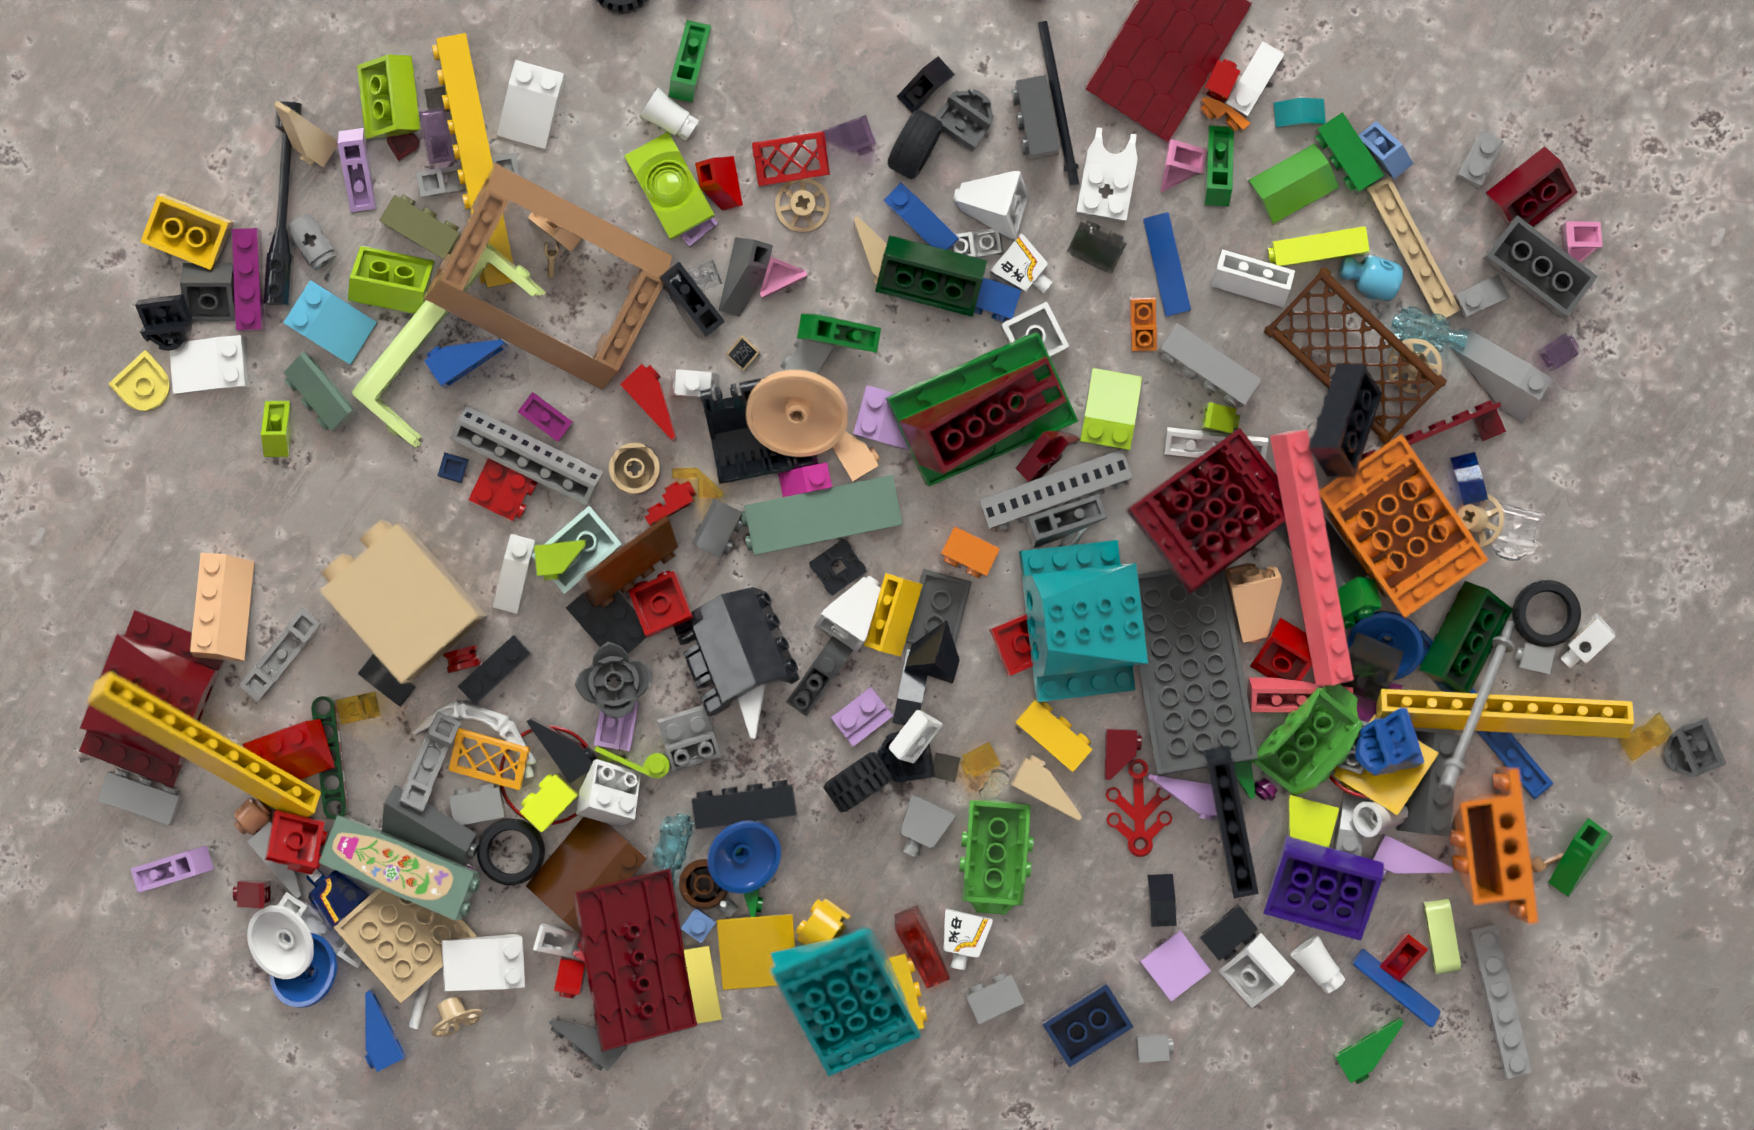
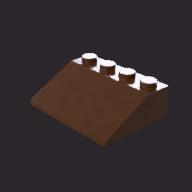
M664 516L582 576L577 586L594 609L599 605L605 608L615 600L614 594L620 590L624 594L635 586L633 581L639 576L645 579L656 571L653 566L661 561L663 564H666L676 556L674 551L678 548V544L668 517Z
M583 817L536 875L528 882L526 887L566 924L580 934L574 904V893L629 879L646 861L648 856L610 824Z

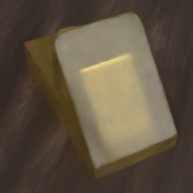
M375 691L336 700L341 725L380 717Z
M1658 712L1631 730L1628 738H1620L1617 741L1630 760L1634 761L1653 747L1660 746L1669 738L1673 731L1661 713Z

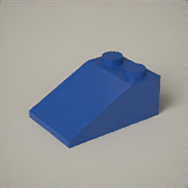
M502 339L445 346L443 348L437 346L427 353L428 358L424 362L440 386L446 389L508 346Z

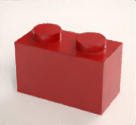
M1224 59L1223 62L1218 60L1203 88L1202 94L1225 103L1241 70L1236 69L1238 65L1227 59Z

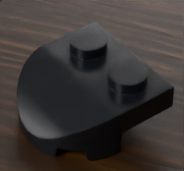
M183 294L141 299L135 304L144 326L140 331L142 337L147 342L151 340L159 345L158 349L164 351L175 350L189 336L193 321Z
M900 731L885 737L886 739L878 748L877 755L892 775L893 781L907 782L935 777L930 743L915 763H910L898 759L889 749L890 744Z

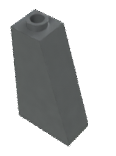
M396 785L393 787L384 802L381 831L464 866L469 858L473 859L475 857L478 847L475 844V832L427 803L423 812H420L399 802L403 789Z

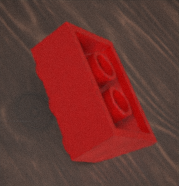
M321 719L304 721L243 743V748L299 780L335 768Z

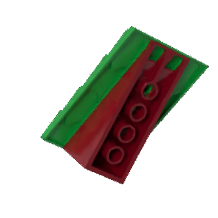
M1036 332L999 349L996 348L958 367L946 370L923 382L920 381L885 398L926 486H932L1037 440L1043 432L1058 431L1079 422L1040 334Z

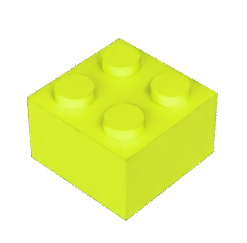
M558 773L554 776L551 774L547 775L538 785L541 788L536 795L533 792L530 793L521 802L523 808L520 812L541 832L546 831L579 796V792Z

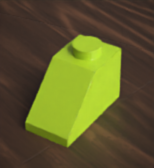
M265 401L261 428L263 457H289L291 444L290 401Z
M1208 402L1205 404L1201 430L1232 434L1233 429L1238 430L1240 415L1236 414V408Z
M586 540L534 545L537 576H543L544 581L559 579L558 574H564L587 546Z

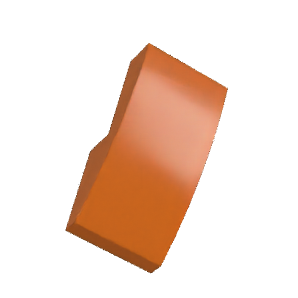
M1204 97L1200 102L1203 106L1200 109L1210 120L1214 118L1218 121L1225 115L1227 117L1225 122L1233 131L1238 129L1242 133L1251 124L1239 112L1218 100Z
M1130 298L1132 351H1157L1156 298Z

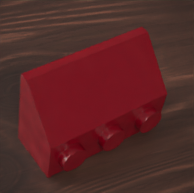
M1544 146L1485 193L1493 208L1507 226L1516 216H1519L1534 227L1577 194L1578 191L1562 161Z

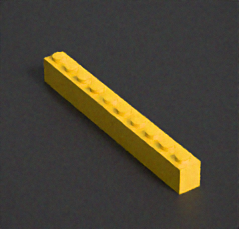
M466 33L436 38V45H432L434 60H439L441 70H437L439 85H444L446 95H442L444 109L450 111L451 120H447L449 134L455 135L456 144L452 145L455 160L460 159L461 169L457 170L460 185L465 184L467 194L462 195L465 210L470 209L472 215L474 210L471 207L493 167L467 36ZM502 215L488 243L513 263L504 216ZM491 263L479 275L480 284L485 283L486 289L515 283Z
M111 672L95 681L87 702L90 705L278 811L303 817H309L315 813L321 794L317 789Z
M1381 689L1376 702L1377 719H1384L1398 708H1407L1413 728L1464 730L1478 694ZM1489 694L1475 731L1628 738L1634 725L1633 705L1630 701Z

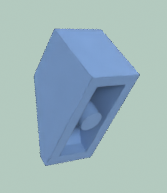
M1377 121L1358 135L1375 161L1393 179L1414 164L1403 144Z

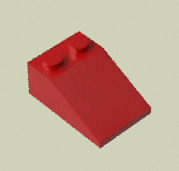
M641 364L620 385L665 434L675 442L677 435L662 385L658 381L661 376L651 365L645 367Z

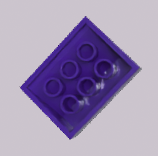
M1285 836L1263 914L1361 941L1383 880L1384 863Z

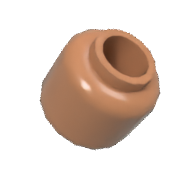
M249 798L235 810L234 817L236 822L234 825L244 835L246 833L255 835L271 821L270 814L272 810L266 803L258 799Z

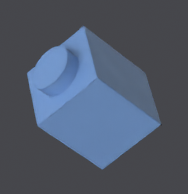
M695 908L681 929L702 943L717 920L701 909Z

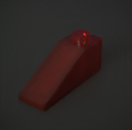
M918 905L894 914L895 931L927 989L949 980L948 970Z

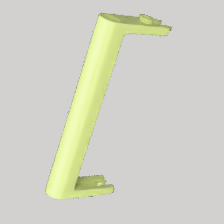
M487 243L463 289L467 291L487 265L491 263L532 297L535 295L541 296L546 293L529 278L531 274L521 265L516 267L489 243ZM427 300L352 390V394L387 424L386 428L389 432L397 437L400 435L415 448L422 444L419 441L422 436L387 406L380 397L449 313V311Z

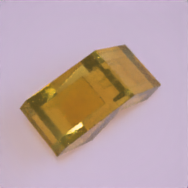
M697 467L672 468V479L698 478L699 499L724 498V492Z

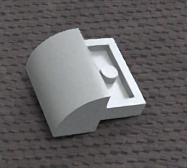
M703 705L657 719L673 771L721 757L713 725Z

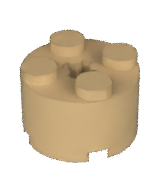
M628 443L620 447L613 454L609 462V474L613 483L622 491L629 494H643L657 484L661 474V464L655 452L649 447L640 443ZM633 462H637L638 466H642V470L638 471L636 476H634L633 472L628 471V468L633 466Z

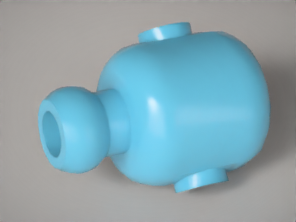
M1374 255L1366 256L1361 263L1357 262L1355 258L1348 256L1341 262L1339 276L1344 280H1356V289L1369 299L1390 301L1395 298L1400 289L1403 269L1393 261Z

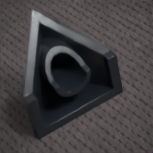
M947 620L911 645L905 669L953 684L960 659Z

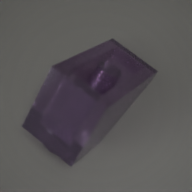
M866 115L822 130L825 133L827 143L852 155L858 153L859 156L873 152L872 147L876 146V141Z
M1564 333L1538 349L1537 352L1551 372L1579 355L1576 350L1579 346L1572 335L1568 337Z

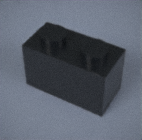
M1237 904L1202 932L1199 937L1218 961L1222 958L1227 961L1237 952L1235 948L1242 942L1246 945L1257 936L1254 932L1258 928Z

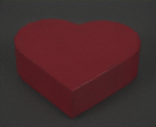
M412 133L387 137V143L398 162L415 153L420 147L419 138Z

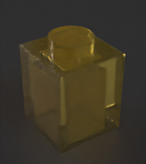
M989 741L963 754L964 760L960 762L966 775L972 774L973 778L1000 765Z

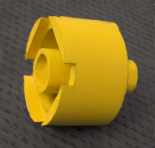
M818 899L810 909V912L813 913L807 922L803 920L795 931L799 935L797 940L804 945L838 938L847 927L843 924L845 918L850 921L851 915L828 899L823 901Z

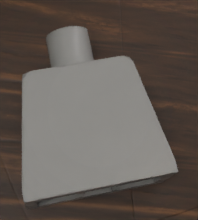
M912 794L900 834L909 838L903 852L916 858L922 845L933 849L956 815Z

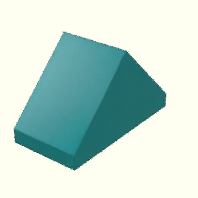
M1295 98L1273 103L1275 128L1323 125L1326 123L1324 99Z

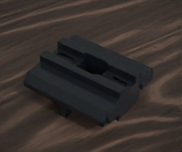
M842 539L809 562L813 572H816L825 585V589L832 596L867 572L865 565L862 561L860 562L851 549V545L845 539ZM841 560L846 568L835 575L830 566Z

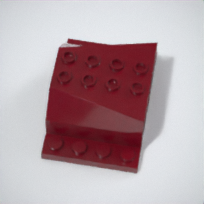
M1241 428L1126 510L1190 594L1264 541L1276 528L1286 521L1278 476Z
M134 610L126 633L116 634L100 678L111 672L200 723L224 660L194 658L190 652L192 632ZM88 705L79 728L87 731L79 752L171 788L175 787L186 758L96 707Z

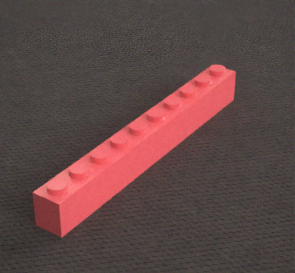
M1308 429L1270 435L1316 685H1336L1354 680L1312 451L1309 448Z

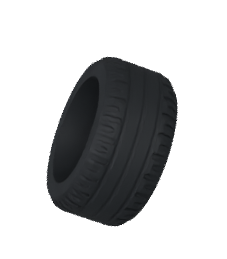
M923 110L914 111L891 150L887 160L888 167L906 176V178H916L940 137L943 129L942 121Z
M1542 580L1533 582L1520 591L1513 604L1512 617L1516 630L1528 642L1537 646H1556L1570 639L1578 629L1581 620V606L1575 593L1565 584L1554 580ZM1541 592L1557 594L1563 599L1567 607L1565 625L1560 631L1551 635H1542L1535 632L1529 626L1526 619L1528 602L1533 596Z
M515 818L503 819L490 825L481 835L477 847V859L485 875L496 883L508 886L522 884L536 875L543 864L545 856L544 842L537 829L528 822ZM503 831H518L524 834L531 843V861L524 870L518 873L502 872L491 861L490 845L493 839Z

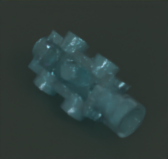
M1413 306L1407 309L1402 308L1400 315L1395 313L1391 328L1395 329L1394 335L1401 341L1413 338L1422 339L1432 344L1439 352H1442L1444 344L1454 346L1453 349L1464 351L1469 334L1468 331L1461 329L1458 331L1449 329L1450 321H1446L1445 316L1434 313L1432 316L1422 314L1419 308ZM1412 343V344H1414V345L1421 346V347H1423L1424 349L1427 348L1426 346H1424V345H1422V344Z
M678 812L676 816H666V819L661 823L660 840L653 851V865L661 867V870L670 868L673 888L676 882L674 879L676 870H681L682 863L686 859V848L689 838L693 834L692 827L694 821L690 820L691 816ZM684 828H686V830H687V833H686L685 836H683ZM679 852L680 858L676 860L677 853Z

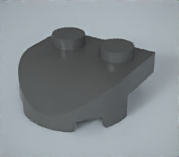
M975 89L953 92L935 116L936 119L942 121V131L972 152L985 136L994 119L990 100L983 93Z
M1707 717L1678 728L1669 736L1664 748L1665 759L1669 767L1673 771L1686 775V777H1696L1726 764Z

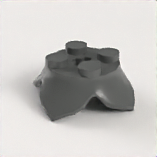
M607 642L594 654L592 665L579 673L575 687L583 699L597 705L605 715L621 718L633 710L636 700L648 690L652 680V672L641 661L631 660L621 646ZM616 677V680L621 681V684L617 688H612L611 685H607V682H611L610 678Z

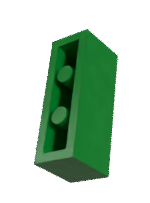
M1343 112L1317 128L1315 139L1322 149L1326 148L1331 155L1329 161L1336 170L1340 169L1345 176L1343 182L1349 191L1354 190L1358 194L1384 176V173Z

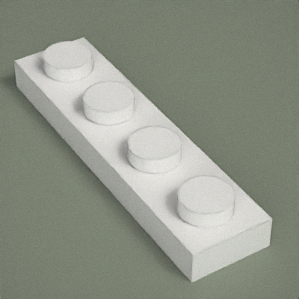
M1167 427L1164 454L1199 458L1231 434ZM1247 436L1266 460L1268 438Z

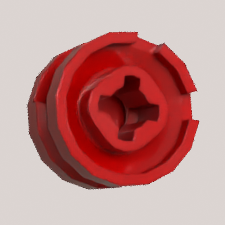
M477 645L443 653V656L448 659L447 672L452 673L481 665V658H478L476 653Z

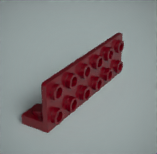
M1492 400L1475 406L1476 412L1470 414L1469 410L1451 416L1453 422L1447 424L1444 419L1428 426L1429 432L1423 434L1421 429L1405 436V439L1409 445H1412L1472 419L1483 442L1506 432L1497 411L1501 404L1500 402L1493 404ZM1375 449L1362 454L1360 462L1374 453Z

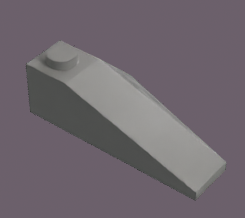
M1465 326L1450 347L1496 403L1500 402V410L1521 423L1524 422L1553 380L1534 366Z

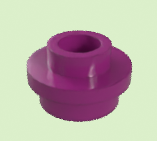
M1262 778L1254 783L1256 788L1255 794L1260 799L1273 801L1276 798L1275 794L1278 790L1269 780Z

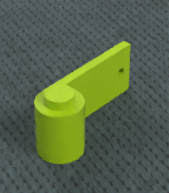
M596 746L594 750L601 754L597 758L604 762L612 763L615 760L652 778H662L668 774L671 768L668 756L663 753H653L648 756L644 765L641 766L601 746Z

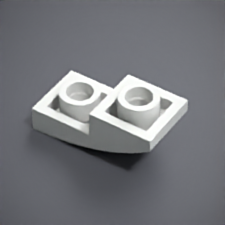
M994 229L955 234L959 240L949 249V251L976 258L1004 253L1001 233Z

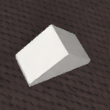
M542 923L539 927L533 950L574 958L573 952L574 950L576 951L580 934Z

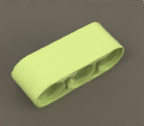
M1449 898L1423 902L1435 974L1461 971V961Z

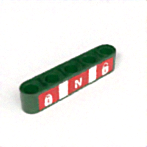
M320 696L312 703V720L321 719L323 727L328 725L333 729V736L327 740L329 749L336 754L335 768L319 773L324 814L328 818L336 820L337 815L330 811L331 802L338 801L341 803L342 811L339 814L341 816L347 814L349 807L338 711L333 698ZM322 700H326L330 704V711L325 715L321 714L318 710V704ZM331 775L336 776L339 780V786L336 790H332L327 786V779Z

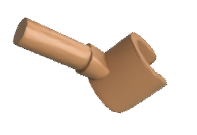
M1563 853L1548 858L1545 861L1536 856L1531 860L1532 871L1534 873L1543 871L1550 864L1560 861Z

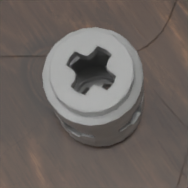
M305 214L288 225L291 239L300 248V252L307 264L312 266L314 270L322 268L336 257L333 253V246L327 237L323 235V231L315 218ZM309 237H313L315 239V245L313 247L309 245Z

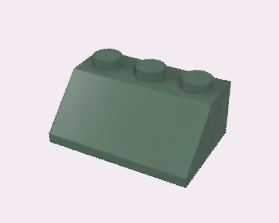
M302 352L283 372L287 376L284 380L293 392L298 390L303 396L300 399L309 411L315 410L319 415L316 420L325 431L330 429L335 432L357 414L356 410L310 354Z

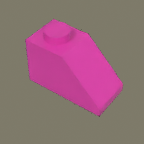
M827 462L778 473L783 497L832 487Z

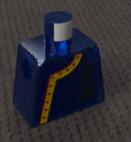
M316 869L312 875L308 874L306 876L315 887L309 893L308 898L330 931L367 898L368 894L337 870H334L327 877L319 869Z

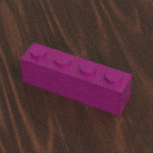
M258 228L232 229L236 330L239 332L265 331L261 230Z

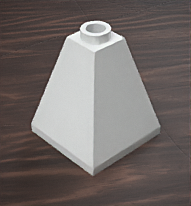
M1012 171L961 183L960 189L957 188L954 193V203L958 204L960 211L1006 237L1016 240L1029 200V193L1021 172Z
M863 577L823 610L815 626L831 637H835L857 653L868 634L881 590L879 587L880 583L873 577Z

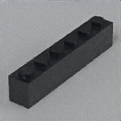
M1230 746L1204 750L1233 897L1236 899L1259 894Z

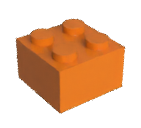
M954 526L940 555L945 557L943 560L945 563L956 568L958 564L967 567L966 573L980 579L981 575L985 577L988 575L1000 548Z

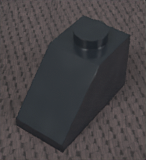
M938 56L924 66L896 97L913 113L921 109L955 74Z
M1173 874L1147 875L1149 925L1151 927L1177 926Z

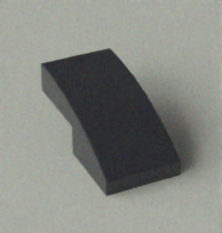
M372 654L358 672L362 678L400 707L416 688L412 683H400L375 654Z

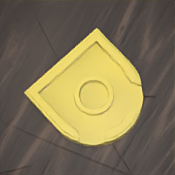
M144 350L109 383V386L128 406L140 411H150L158 408L165 402L170 392V380L166 371L147 350Z

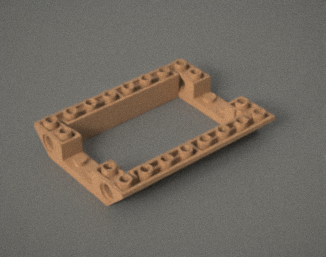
M494 163L471 207L474 211L451 255L447 253L424 299L602 390L619 371L663 287L659 277L669 269L672 255ZM509 201L639 268L636 276H632L626 288L630 291L607 335L602 333L593 357L463 290Z

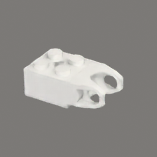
M1097 127L1095 138L1087 150L1075 214L1125 223L1138 160L1135 147L1137 135H1130L1129 142L1123 152L1112 154L1103 146V128ZM1104 187H1108L1109 191H1112V195H1108L1107 199L1102 198V194L1099 193V190H1102Z

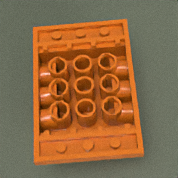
M1402 434L1359 463L1355 477H1337L1319 490L1320 498L1330 511L1326 515L1370 579L1376 580L1379 592L1383 597L1391 599L1403 618L1489 560Z
M1506 766L1496 767V773L1492 774L1494 789H1498V793L1476 795L1469 801L1461 802L1453 819L1449 837L1450 845L1455 847V855H1452L1453 870L1458 872L1474 905L1508 900L1509 912L1514 915V918L1528 924L1539 923L1519 769Z

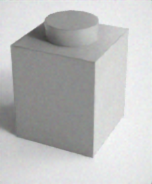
M1522 643L1521 647H1517L1514 662H1518L1517 668L1550 674L1555 649Z
M1166 1033L1136 1035L1139 1063L1170 1061L1169 1054H1174L1173 1039H1168Z

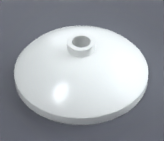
M278 905L267 906L253 915L248 925L247 940L251 954L258 965L270 975L281 979H292L304 973L312 962L314 952L312 936L305 922L292 910Z

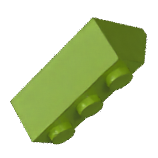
M387 54L357 65L365 138L368 140L386 138L388 136H400L419 131L420 118L412 56Z
M360 246L349 277L348 301L415 314L426 301L424 297L430 287L434 260Z

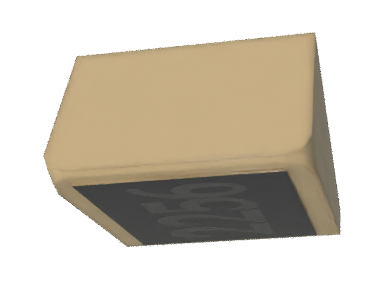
M743 335L726 353L743 371L761 354Z

